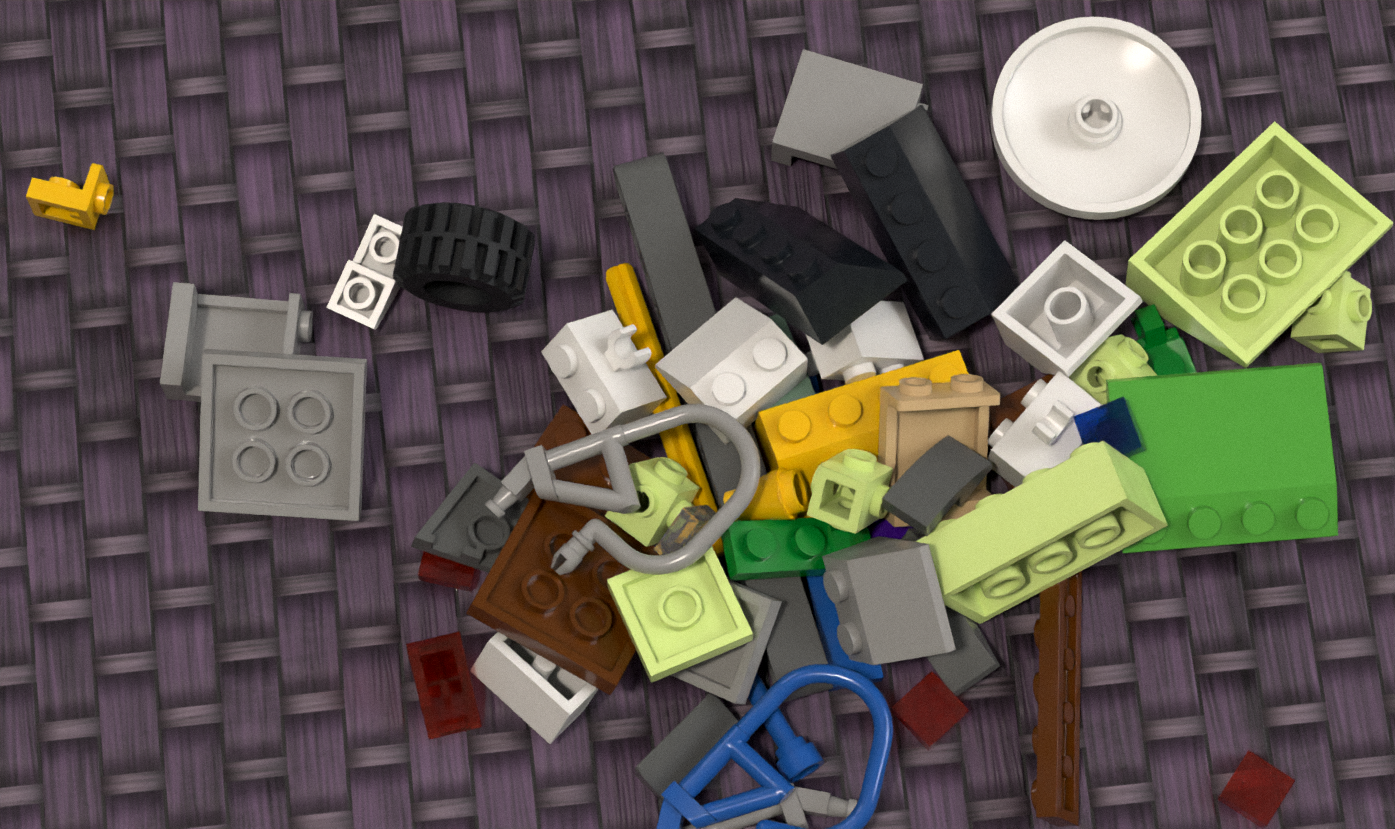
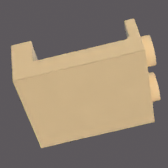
M973 374L954 375L951 377V382L932 383L931 380L926 378L909 377L899 380L898 386L880 387L878 463L893 468L889 487H892L923 454L948 435L987 459L989 406L1000 405V393L983 381L981 376ZM987 475L962 506L959 507L954 504L941 521L962 517L975 510V506L980 500L992 495L986 490ZM887 512L884 517L894 527L910 526L890 512Z

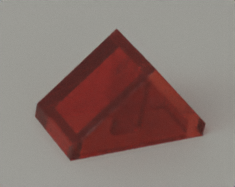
M460 631L407 643L406 648L428 738L434 739L482 727Z

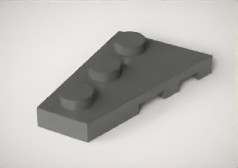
M474 462L414 537L411 547L489 573L529 500L526 497L522 501L517 500L504 511L506 514L499 519L484 504L489 499L492 500L503 484L500 479Z

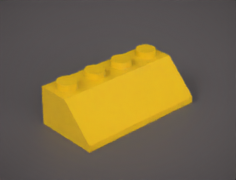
M953 351L759 411L753 431L767 473L781 466L786 470L798 469L804 478L810 503L812 479L816 469L822 462L847 449H860L870 452L877 457L876 462H878L880 387L898 386L899 380L909 377L926 378L931 380L932 383L951 382V377L954 375L969 374L960 351ZM807 509V510L804 511V512L798 513V515H797L796 518H813V517L807 516V511H808V509Z

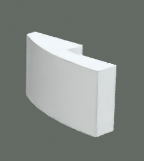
M373 215L353 261H347L326 308L370 328L377 329L400 289V286L396 283L397 281L393 279V271L402 226L378 215Z

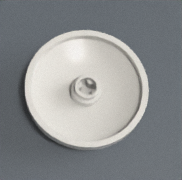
M1079 17L1064 20L1040 30L1022 43L1004 65L995 87L991 105V133L996 152L1005 170L1013 181L1035 201L1058 213L1071 217L1094 220L1114 219L1140 212L1152 206L1166 196L1181 180L1190 165L1199 141L1201 105L1196 85L1187 67L1180 57L1156 35L1137 25L1118 19Z

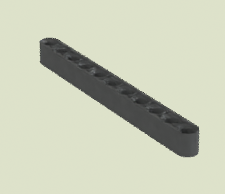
M661 152L615 165L612 169L668 353H670L712 318L716 312L665 154ZM691 423L716 506L719 510L724 505V493L734 490L738 486L741 476L740 456L731 441L725 445L708 425ZM750 424L746 430L752 436L758 449L761 477L767 474L752 424ZM800 577L740 580L741 585L782 601L763 653L772 684L797 668L813 664H828ZM815 683L803 686L791 693L782 703L832 689L833 685Z

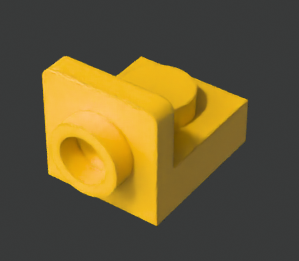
M92 163L83 190L76 183L64 178L50 177L49 181L32 177L26 198L35 216L95 230L99 214L106 215L109 211L114 188L112 184H109L103 165Z

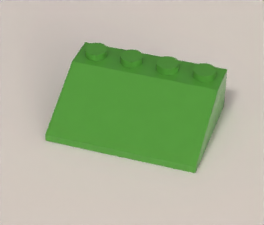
M1321 363L1106 380L1107 409L1109 410L1107 416L1108 444L1145 470L1168 526L1122 549V553L1338 536L1337 480L1323 366Z

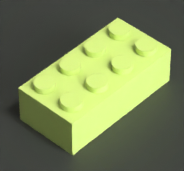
M1101 441L1099 443L1084 444L1076 448L1070 454L1068 460L1051 469L1043 468L1028 474L1023 479V484L1004 494H993L983 498L976 504L975 510L958 519H947L939 522L927 537L924 536L915 542L929 544L944 605L981 624L1168 526L1145 470L1106 442Z

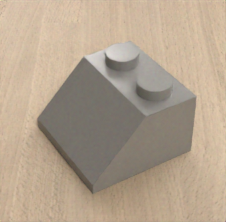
M878 536L822 556L826 569L823 576L824 587L830 600L835 603L840 622L837 627V636L843 651L849 656V660L878 665L944 654L956 650L929 544Z

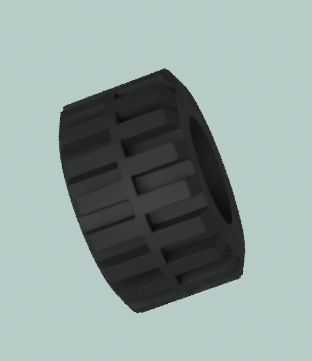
M450 202L412 207L404 216L393 279L397 281L396 283L412 295L439 306L471 312H497L513 309L523 304V300H525L536 241L535 235L528 230V227L515 219L484 207Z

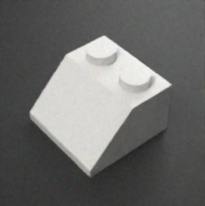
M1064 240L991 315L1004 343L1042 373L1055 375L1060 371L1069 377L1142 303V299L1138 294Z
M735 297L656 363L655 368L688 404H703L723 410L746 429L756 420L759 411L769 409L807 377L808 358L772 319ZM708 425L725 445L730 442L722 432Z

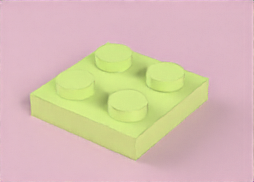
M712 546L692 565L677 572L652 575L629 570L607 579V587L651 683L753 641L752 630Z

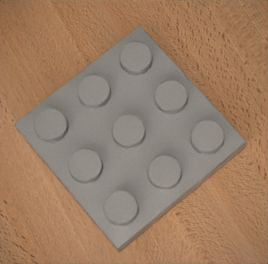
M205 349L202 353L198 511L359 521L362 511L367 359Z

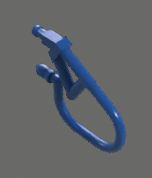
M813 664L797 668L785 674L720 738L679 783L673 781L661 794L664 799L656 829H682L684 817L696 829H700L781 804L793 792L795 787L747 742L750 740V736L791 693L803 686L815 683L837 685L854 692L867 705L873 719V741L858 802L853 811L843 821L825 828L863 829L877 807L893 739L892 716L884 696L866 677L844 667ZM731 759L761 786L703 805L694 800ZM763 819L757 823L755 829L806 828Z

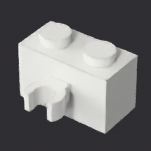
M878 302L823 345L806 334L812 350L805 354L808 358V375L815 376L820 373L821 379L845 380L846 385L924 360L904 302Z
M613 309L567 323L541 351L591 434L645 418L667 398L646 364L651 357V350L649 347L637 350L631 340V336L637 331L636 326L632 324L623 327Z
M1060 371L1055 374L1048 384L1044 380L1039 379L1021 401V404L1026 407L1025 411L1014 423L1006 418L988 439V444L993 447L988 461L992 463V469L1011 485L1017 487L1023 484L1022 481L1028 474L1043 468L1051 469L1068 460L1070 454L1076 448L1088 444L1103 427L1109 410Z
M499 632L487 642L470 670L549 744L585 710L598 691V688Z

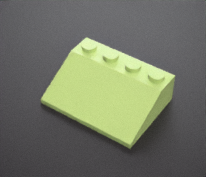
M1274 121L1128 260L1125 285L1138 294L1149 306L1155 304L1162 318L1247 368L1391 229L1393 222Z

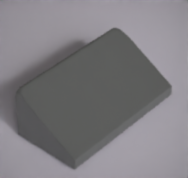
M709 693L636 766L635 776L663 802L664 797L661 794L673 781L679 783L738 720L719 698Z

